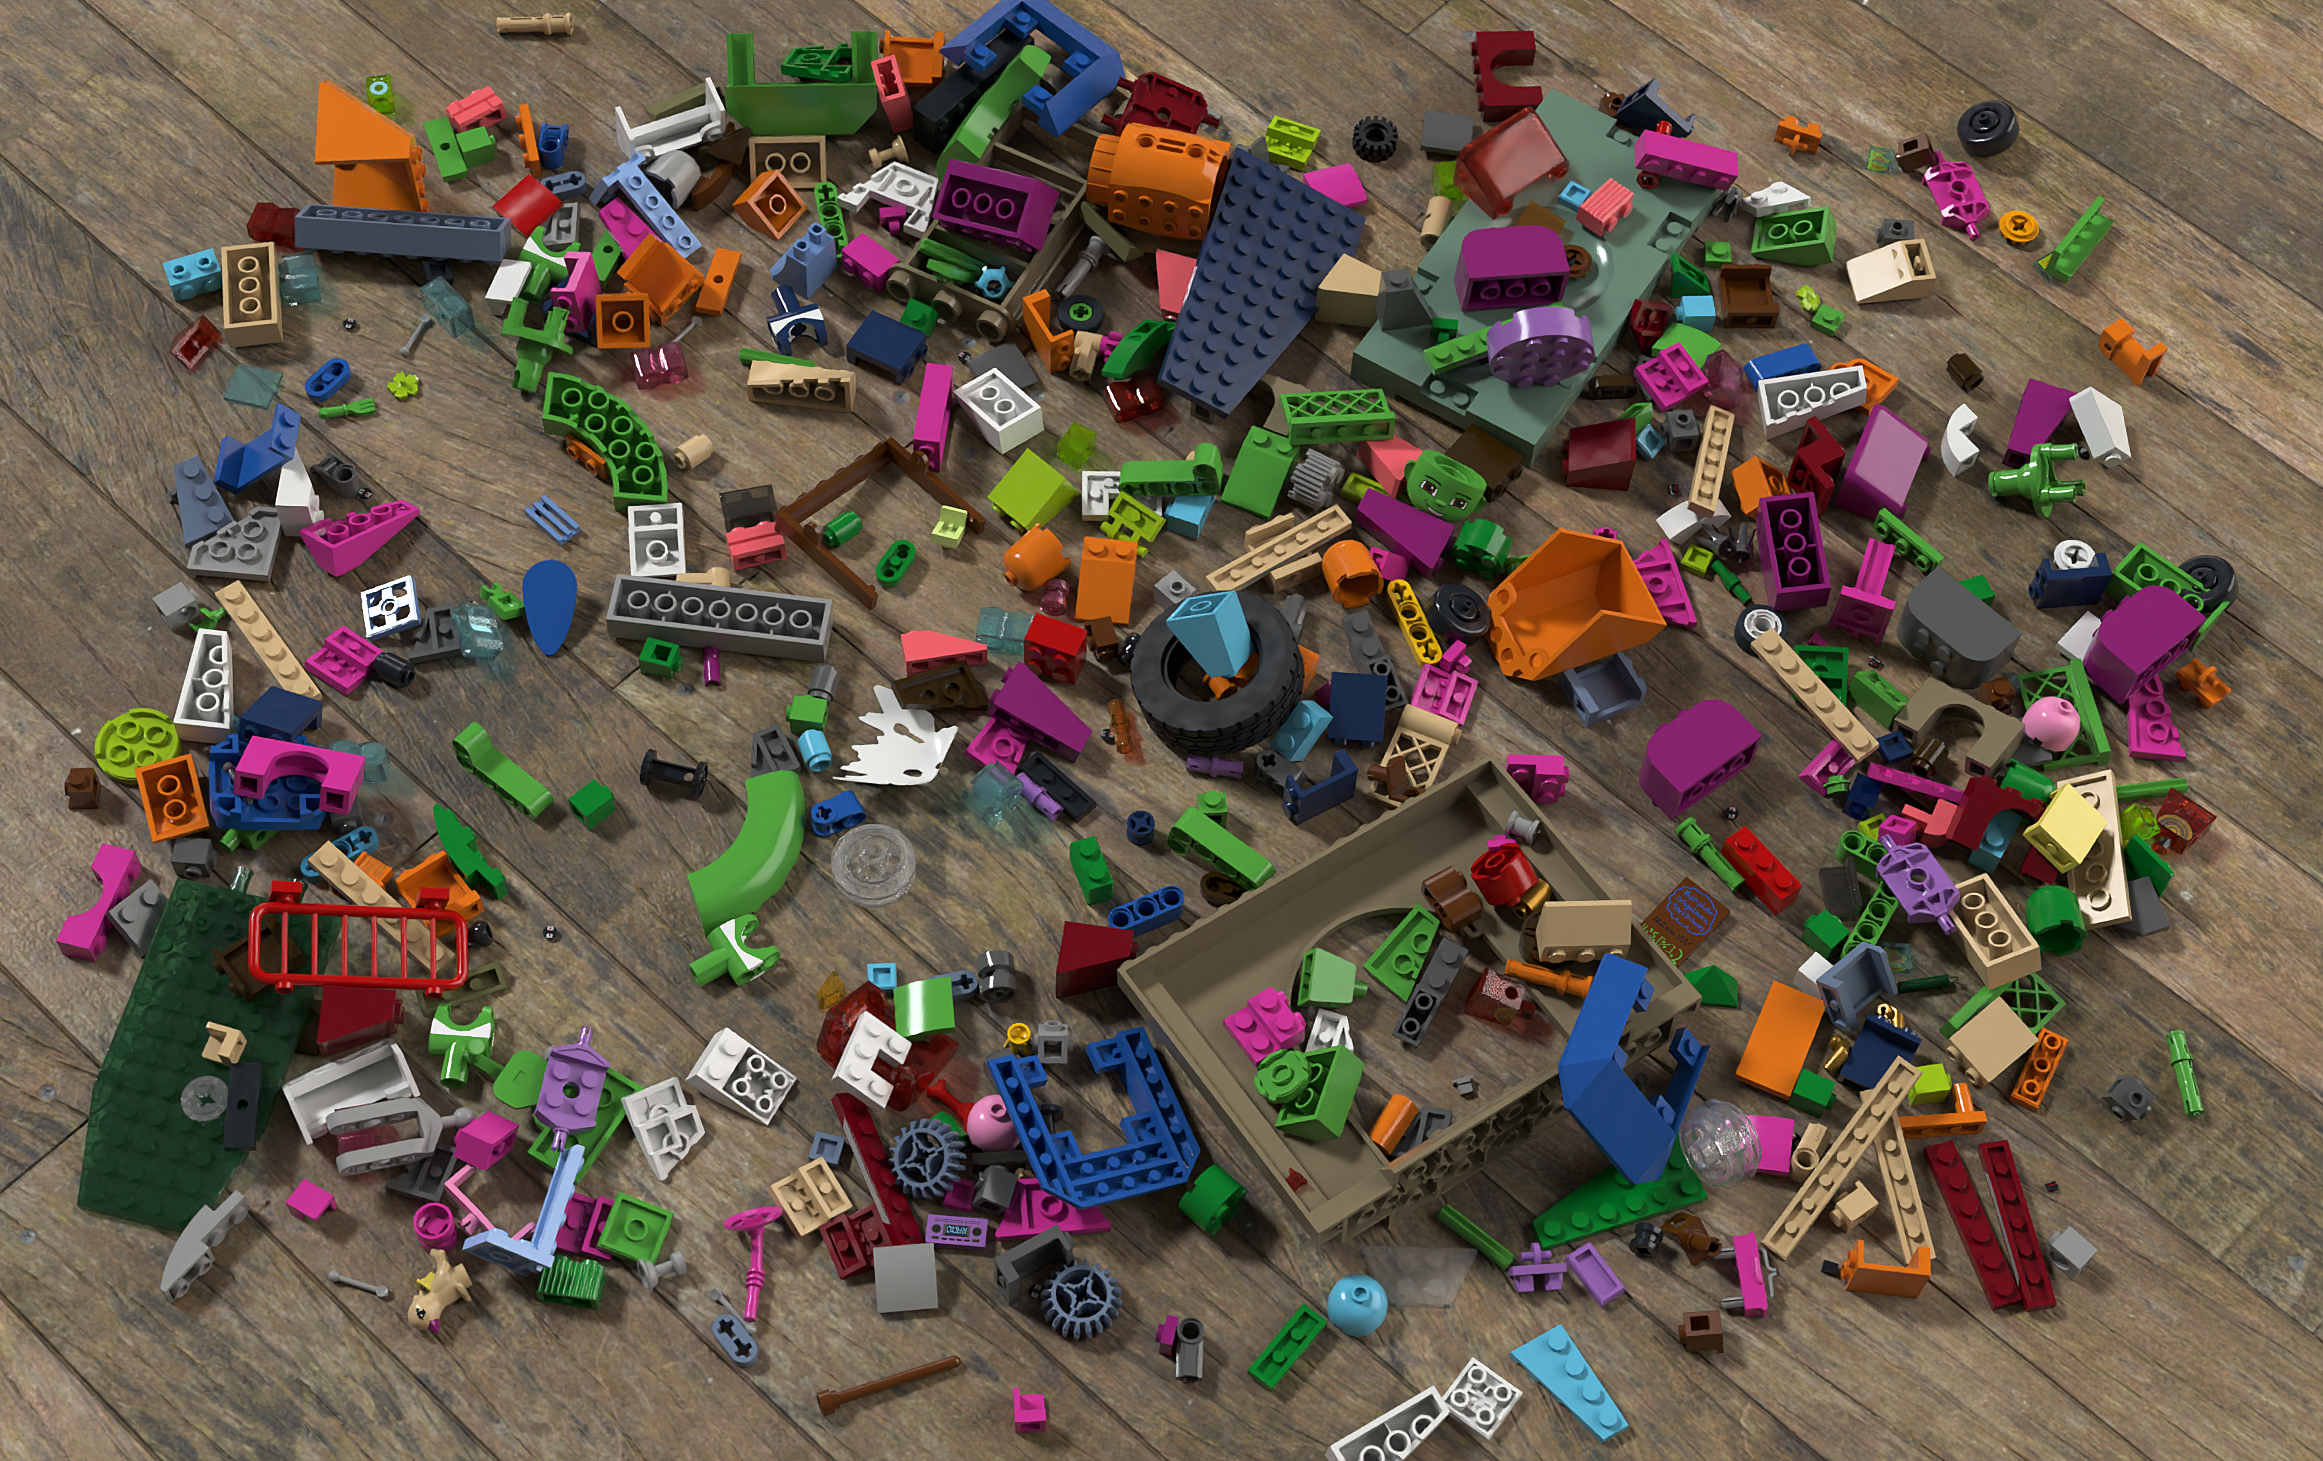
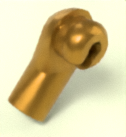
M1888 1003L1878 1006V1015L1890 1020L1891 1025L1900 1029L1905 1027V1018L1896 1008Z
M1836 1034L1830 1040L1829 1046L1835 1051L1822 1065L1831 1075H1834L1846 1061L1849 1053L1850 1042L1847 1038L1843 1039L1839 1034Z

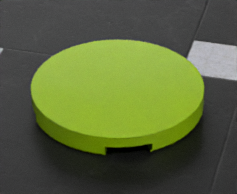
M135 708L104 724L96 737L94 751L100 768L109 778L123 784L138 785L135 769L179 757L182 740L178 738L173 721L169 716L150 708Z

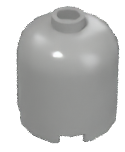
M678 150L664 153L642 172L673 210H677L691 196L701 176L700 168L696 161L690 155Z

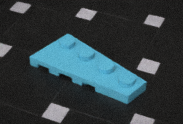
M1561 1324L1510 1352L1509 1357L1516 1364H1521L1529 1372L1528 1375L1537 1383L1540 1382L1559 1404L1562 1403L1571 1411L1573 1417L1601 1444L1628 1428L1629 1424Z

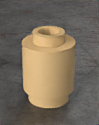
M695 435L675 448L674 461L681 469L684 468L690 471L710 458L711 453L714 452L713 444L706 435Z

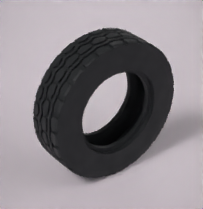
M1217 590V591H1214V592H1213V591H1209V592L1199 593L1198 595L1190 596V597H1196V596H1202V595H1209V594H1215V593L1228 592V591H1231V590ZM1236 591L1255 647L1254 652L1259 655V663L1249 683L1239 692L1228 698L1212 702H1200L1188 699L1176 691L1178 676L1184 665L1193 656L1168 628L1166 620L1186 598L1177 604H1173L1164 610L1162 614H1159L1139 638L1140 640L1136 644L1130 665L1131 687L1151 730L1171 747L1175 746L1176 749L1183 752H1191L1194 755L1203 756L1227 755L1228 753L1233 754L1243 751L1246 748L1255 746L1275 733L1286 722L1300 700L1299 696L1303 691L1305 678L1302 655L1292 628L1284 615L1271 603H1267L1266 600L1258 596Z

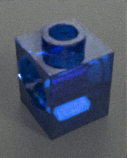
M1857 773L1842 813L1849 815L1855 820L1864 821L1869 819L1884 783Z

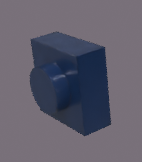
M1900 730L1876 738L1879 743L1877 751L1886 766L1910 758L1913 753Z

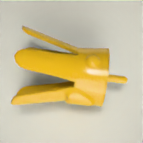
M1022 1023L1011 1025L1007 1031L1008 1038L1003 1048H1006L1010 1043V1050L1014 1055H1017L1019 1048L1022 1047L1025 1057L1031 1056L1029 1041L1032 1044V1039L1030 1038V1029Z

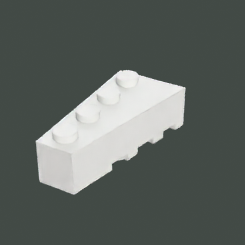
M1863 366L1759 380L1758 400L1766 440L1805 426L1807 419L1814 416L1818 420H1822L1864 404L1866 402L1867 386Z
M199 628L173 724L180 740L218 744L225 741L227 735L234 734L232 648L227 631Z
M1433 1385L1334 1443L1328 1448L1325 1456L1328 1461H1404L1445 1420L1450 1411Z

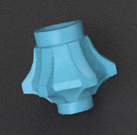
M987 266L982 267L984 272L979 281L974 282V287H979L984 299H1000L1003 302L1009 288L1014 286V281H1010L1005 274L1006 267L1001 266L1000 269H988ZM989 281H999V285L997 287L990 286Z

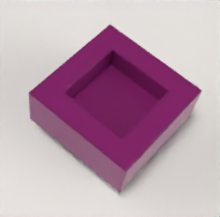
M1167 1315L1165 1325L1159 1324L1155 1342L1160 1343L1159 1354L1171 1356L1179 1317Z

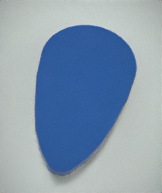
M545 560L533 565L525 574L522 584L523 602L531 634L538 647L547 656L555 655L563 645L572 623L577 599L578 586L573 571L566 564L556 560Z

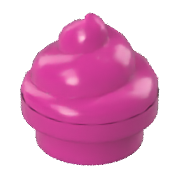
M1331 680L1314 692L1317 696L1316 701L1323 706L1330 705Z

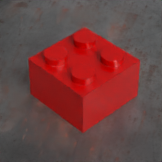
M1036 613L1024 637V664L1035 674H1044L1058 682H1067L1075 685L1086 661L1087 630Z

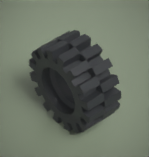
M1370 116L1365 118V121L1363 119L1359 120V124L1355 125L1352 141L1355 154H1361L1360 158L1363 160L1368 157V162L1376 159V163L1381 162V158L1384 161L1388 160L1389 156L1392 157L1394 151H1396L1398 140L1397 127L1393 126L1391 120L1386 123L1385 117L1378 120V116H1374V119L1371 120ZM1377 136L1382 138L1383 141L1373 142L1368 140L1367 137Z

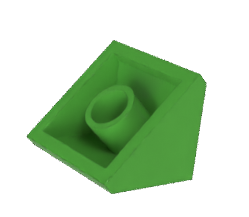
M1875 670L1857 672L1847 693V697L1887 730L1894 725L1895 717L1910 701L1906 695Z

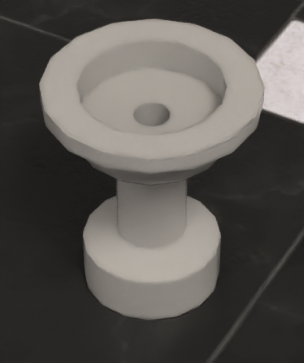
M680 1251L670 1254V1261L656 1266L650 1261H643L641 1258L636 1262L641 1282L648 1294L652 1293L653 1288L657 1286L658 1277L672 1272L678 1277L687 1274L686 1262Z

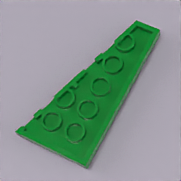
M1678 1132L1660 1180L1630 1185L1615 1166L1611 1164L1533 1220L1531 1227L1541 1251H1548L1706 1202L1707 1194Z

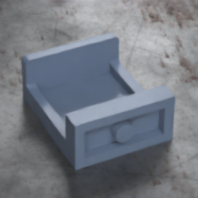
M1622 651L1615 653L1612 659L1577 674L1573 668L1563 671L1559 685L1586 728L1642 705L1647 691L1645 681L1637 676L1633 670L1629 657L1624 656Z
M1864 941L1861 942L1816 980L1831 1025L1852 1033L1859 1027L1855 1014L1880 993L1884 992L1892 996L1898 993L1895 977L1887 961V954L1881 947Z

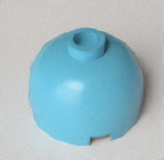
M1353 1274L1343 1277L1337 1281L1329 1293L1327 1304L1329 1320L1333 1325L1335 1323L1342 1333L1349 1336L1362 1337L1372 1334L1386 1318L1388 1302L1385 1290L1378 1281L1368 1275Z

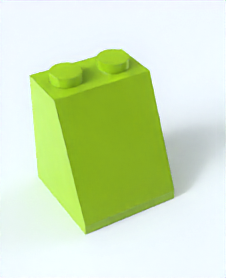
M1027 448L987 498L994 503L991 507L1002 517L1006 514L1013 519L1010 523L1023 533L1025 529L1029 531L1038 523L1042 528L1080 495V492L1064 476Z

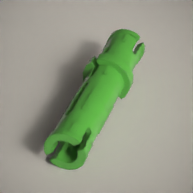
M2171 1031L2166 1034L2171 1054L2169 1060L2176 1072L2186 1117H2197L2200 1114H2204V1108L2193 1072V1056L2189 1054L2184 1031Z

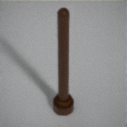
M951 1356L838 1393L835 1390L829 1391V1389L817 1392L816 1397L823 1417L833 1414L836 1409L840 1408L841 1404L957 1368L961 1361L958 1356Z

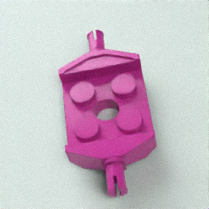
M1935 151L1936 166L1930 167L1927 170L1921 183L1922 185L1927 183L1942 214L1941 225L1965 229L1970 240L1974 241L1975 239L1976 241L1981 237L1976 225L1987 218L1990 212L1986 198L1970 165L1964 161H1945L1942 152L1938 151L1937 153ZM1957 187L1963 192H1956L1952 188Z

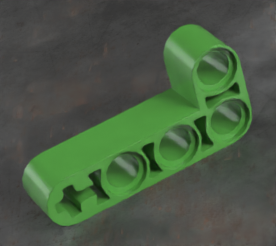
M1202 443L1195 448L1194 460L1125 462L1121 466L1118 490L1119 492H1126L1132 497L1216 495L1220 492L1223 471L1219 450L1215 445Z
M472 722L452 740L454 752L459 763L527 818L535 820L554 802V798L548 789L492 746L488 733L478 723Z
M1188 807L1170 829L1167 844L1171 850L1180 856H1186L1191 850L1247 891H1254L1263 886L1276 873L1275 867L1267 859L1196 808Z

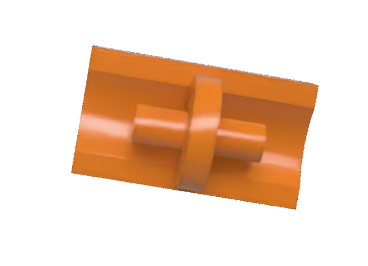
M1790 115L1784 121L1780 120L1774 141L1791 147L1789 155L1794 156L1796 149L1813 154L1817 153L1823 134L1820 132V125L1810 123L1805 128L1799 126V120Z
M2196 657L2175 674L2180 679L2179 685L2185 691H2193L2199 697V703L2205 709L2212 708L2231 692V689L2215 675L2217 669L2214 666L2207 668Z

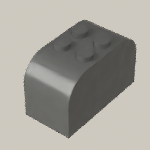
M1939 566L1912 589L1896 629L1899 641L1910 651L1913 657L1920 659L1931 668L1934 674L1960 689H1976L1981 687L1982 683L1990 680L2010 661L2022 635V632Z

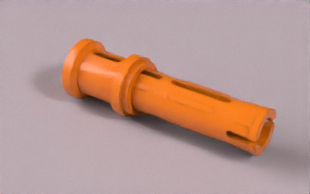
M1511 958L1507 960L1504 973L1506 977L1517 978L1557 989V992L1561 995L1569 993L1580 996L1584 1001L1594 979V976L1591 975L1583 977L1572 974L1568 969L1561 972L1529 963L1519 962Z

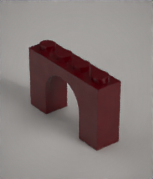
M1477 31L1474 42H1470V56H1474L1475 59L1472 62V73L1477 75L1474 88L1475 93H1479L1477 112H1481L1482 122L1528 121L1543 101L1541 86H1509L1499 82L1492 74L1494 70L1504 66H1533L1536 53L1534 31Z
M1981 775L1980 778L1970 777L1944 839L1968 850L1977 851L1989 822L1997 813L2006 809H2014L2024 815L2031 826L2039 821L2046 810L2047 803L2036 798H2031L2030 801L2021 797V791L2006 786L2005 789L1996 786L1997 781L1988 776ZM2031 844L2018 873L2042 884L2053 885L2059 870Z

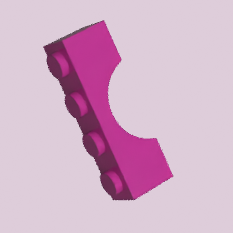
M102 843L91 866L97 881L103 885L102 896L98 903L89 911L79 915L68 916L56 940L63 955L96 962L99 954L104 952L107 945V936L111 928H114V925L105 914L130 895V887L133 880H136L141 872V863L135 851Z

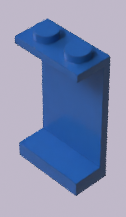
M278 403L275 406L272 428L246 445L230 436L221 440L213 483L236 495L294 458L301 415Z

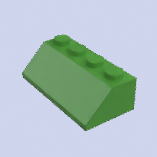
M2139 542L2112 571V576L2104 593L2120 603L2127 595L2132 597L2147 586H2163L2173 590L2178 595L2181 589H2187L2194 593H2204L2211 589H2204L2202 583L2142 542ZM2192 586L2200 588L2202 591H2195L2192 589ZM2187 594L2183 597L2186 601H2197L2199 606L2196 610L2201 612L2204 603L2199 596ZM2227 600L2223 601L2215 611L2202 614L2207 619L2188 649L2190 652L2207 635L2230 602Z

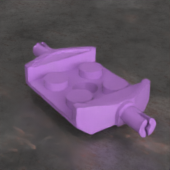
M1886 834V837L1882 836L1879 841L1888 854L1881 858L1878 863L1876 877H1882L1907 912V921L1909 923L1938 922L1946 935H1950V932L1951 934L1955 932L1956 926L1948 918V913L1958 903L1960 892L1927 846L1920 843L1897 846L1890 834ZM1913 875H1920L1926 880L1918 883L1912 881L1911 877Z
M588 1026L581 1027L578 1043L553 1047L550 1051L534 1114L542 1124L551 1128L553 1133H555L551 1150L556 1151L558 1148L557 1152L559 1153L564 1152L566 1138L569 1134H582L592 1131L595 1127L596 1122L594 1121L606 1072L610 1067V1063L590 1048L594 1029L589 1027V1030H587ZM567 1085L573 1086L577 1090V1097L574 1099L567 1098L563 1093V1087Z

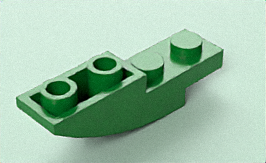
M1146 319L1137 325L1113 350L1102 369V376L1113 377L1114 380L1120 381L1129 378V375L1136 371L1143 370L1146 365L1155 361L1154 352L1158 351L1159 347L1164 344L1170 343L1176 322L1165 320L1160 322Z
M436 803L433 806L434 820L441 845L448 855L449 862L471 890L481 883L491 894L500 900L507 894L505 876L498 868L492 869L487 864L486 858L478 851L476 844L477 836L470 827H463L458 823L457 816L450 809L444 810Z

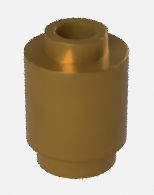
M1538 878V883L1523 893L1521 900L1512 906L1516 916L1521 919H1527L1535 911L1543 909L1545 902L1550 901L1552 889L1544 880Z

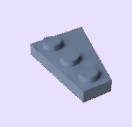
M198 455L173 466L186 548L216 535L218 530L234 521Z

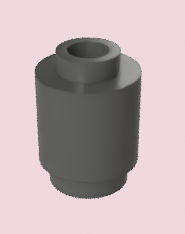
M831 665L816 667L807 691L808 695L818 699H826L829 706L830 702L834 700L841 675Z

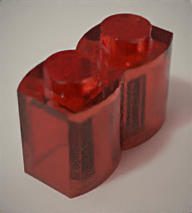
M271 202L256 203L246 225L249 238L263 243L274 242L282 247L298 248L295 243V216L301 210L298 208H280Z
M1138 374L1129 381H1116L1104 388V402L1115 423L1128 422L1138 416L1150 415L1163 409L1164 395L1152 374Z

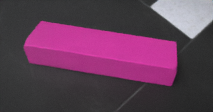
M1833 738L1798 777L1821 796H1825L1827 788H1824L1823 785L1828 782V778L1845 775L1856 762Z

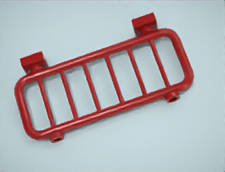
M272 880L268 891V902L259 904L250 913L248 929L249 972L258 982L275 985V992L280 994L293 992V986L324 987V985L373 989L425 990L426 998L437 999L443 996V991H452L463 986L468 977V927L461 914L453 910L444 909L450 899L449 888L420 887L416 896V908L298 903L302 894V882ZM265 914H282L281 973H267L260 966L261 918ZM288 914L312 915V975L287 974ZM318 916L342 917V976L318 975ZM348 917L371 918V977L348 976ZM377 918L401 919V978L377 977ZM407 919L430 920L431 979L407 978ZM436 920L450 921L456 926L457 974L453 979H436Z

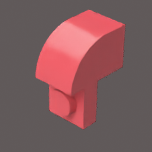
M1939 798L1931 815L1905 804L1900 817L1917 822L1916 835L1921 837L1920 844L1926 845L1927 848H1939L1949 842L1944 839V836L1957 809V805Z

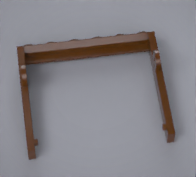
M892 437L883 443L879 442L870 452L858 456L853 463L845 468H840L829 479L820 481L814 489L808 493H802L790 505L782 506L775 515L774 531L777 533L781 531L870 611L877 604L878 594L875 592L876 587L872 584L868 586L821 544L822 533L814 522L804 525V528L800 525L801 522L891 462H894L942 505L967 511L966 526L975 534L980 535L983 533L986 519L928 469L929 460L924 452L916 450L911 454Z

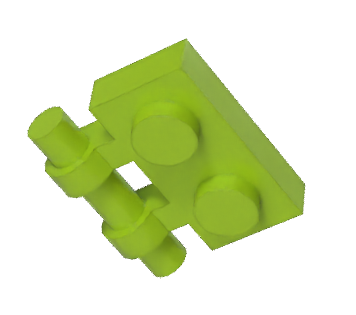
M1121 491L1107 513L1115 518V521L1112 525L1104 521L1100 526V530L1107 534L1108 539L1138 542L1137 555L1143 558L1147 554L1148 549L1141 545V541L1145 538L1149 542H1153L1166 519L1126 492ZM1124 526L1134 531L1131 537L1122 532Z

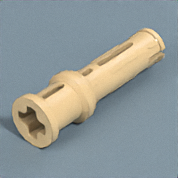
M546 13L543 17H497V32H544L547 35H552V33L572 35V14L566 13V15L551 16L550 13Z

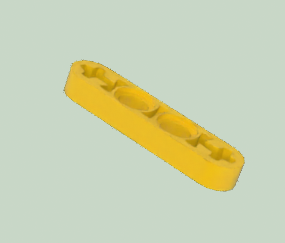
M1401 579L1391 581L1387 587L1386 599L1420 668L1426 663L1438 668L1441 662L1442 650L1427 623L1426 617L1410 585ZM1394 590H1398L1399 593H1403V596H1402L1403 602H1402V603H1400V602H1401V598H1400L1399 594H1398V593H1394ZM1412 610L1416 616L1411 619L1405 618L1402 615V611ZM1421 631L1425 633L1426 638L1416 640L1413 638L1412 633ZM1426 647L1429 656L1434 657V660H1430L1429 657H1425Z

